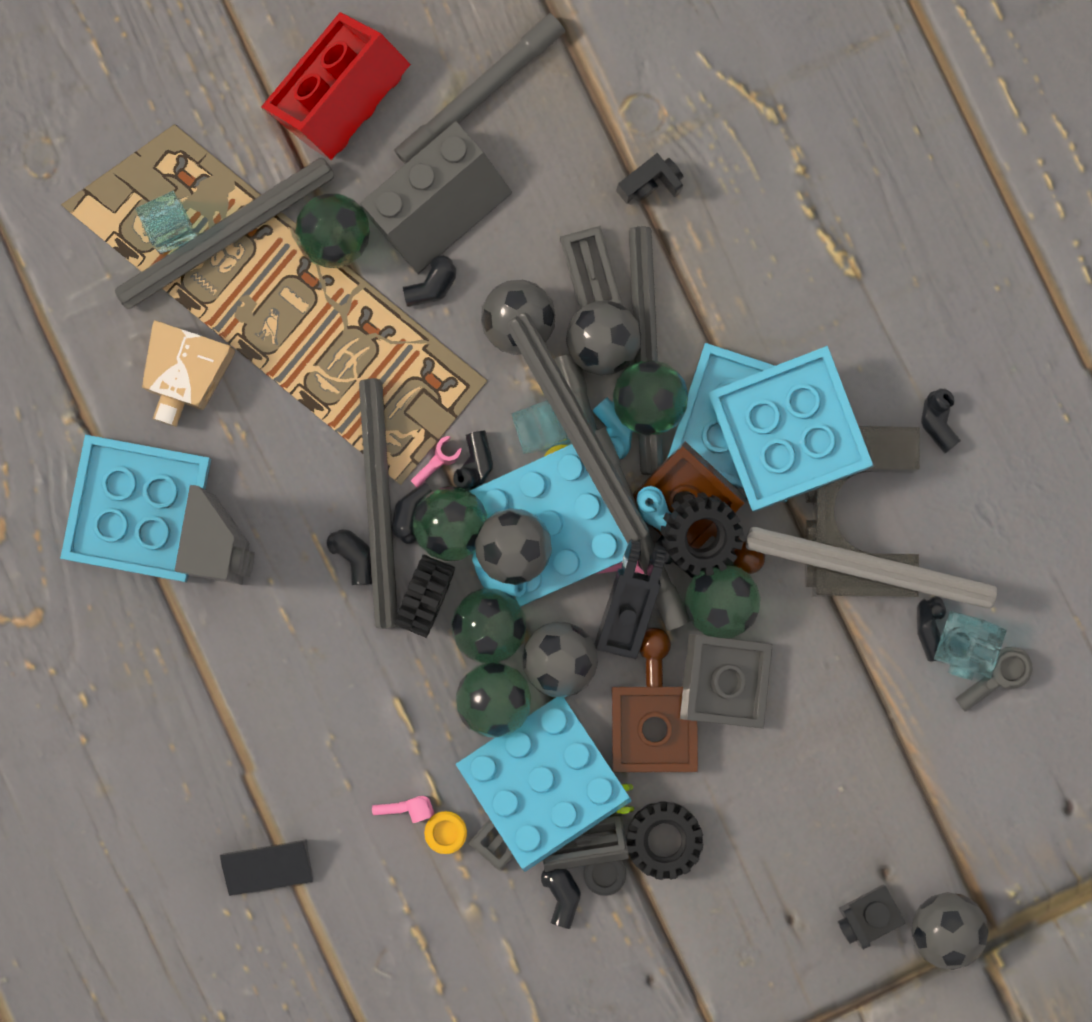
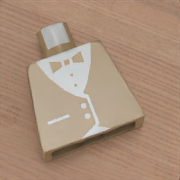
M154 320L142 388L146 391L160 396L153 419L177 427L184 405L204 410L233 359L235 350L230 345Z

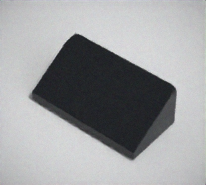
M307 839L228 852L220 855L229 896L313 882Z

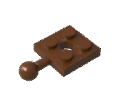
M686 441L633 493L637 503V495L642 488L647 486L658 488L663 493L668 510L671 513L674 512V508L671 505L676 501L675 495L681 491L691 492L696 498L697 493H705L708 497H711V495L717 496L735 513L747 500L735 486ZM708 519L694 522L687 532L689 546L699 549L710 537L713 536L716 539V524ZM653 527L660 535H662L660 530ZM742 541V549L735 548L734 550L738 557L732 563L739 572L754 574L763 567L765 554L748 550L746 548V541Z
M660 628L646 629L639 651L640 655L646 659V687H612L613 772H698L697 721L680 719L683 687H663L662 659L668 655L671 641L668 634ZM650 717H659L666 723L667 733L660 741L651 742L643 735V724Z

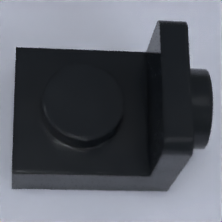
M656 153L619 182L616 191L626 204L635 197L641 202L659 187L655 181L660 179L675 197L683 189V184L680 180L684 176L670 158L664 161Z
M884 884L839 907L844 918L837 922L849 944L856 941L863 950L871 946L870 942L906 924Z

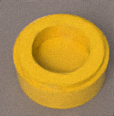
M438 812L428 820L425 826V840L428 846L437 853H454L465 843L467 838L466 823L455 812Z

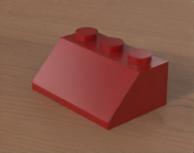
M339 12L261 108L311 149L332 160L337 153L347 146L349 139L360 125L373 115L376 106L389 90L400 82L402 75L411 64L380 32Z

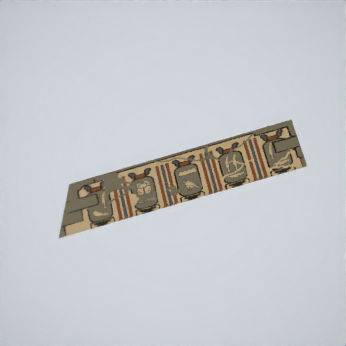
M174 124L62 203L61 206L142 272L253 201L260 194ZM282 212L162 288L362 454L364 453L359 382L363 379H380L383 386L388 475L400 485L487 382L485 378L348 266L328 268L332 264L343 262L340 259L336 263L323 259V254L311 250L310 235L302 233V228L299 226L295 228L296 223ZM298 245L303 249V251L307 254V256L310 258V260H308V259L302 254V252H301L300 248L298 247Z

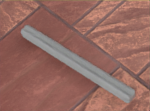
M751 527L747 534L746 548L748 550L987 609L992 608L996 601L997 588L993 585L758 527Z

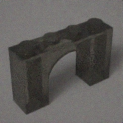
M859 426L874 467L805 493L806 503H813V520H806L805 539L919 567V554H876L864 552L847 542L837 527L834 516L835 500L839 490L849 478L866 472L914 473L920 469V427ZM805 564V587H812V597H919L918 591Z

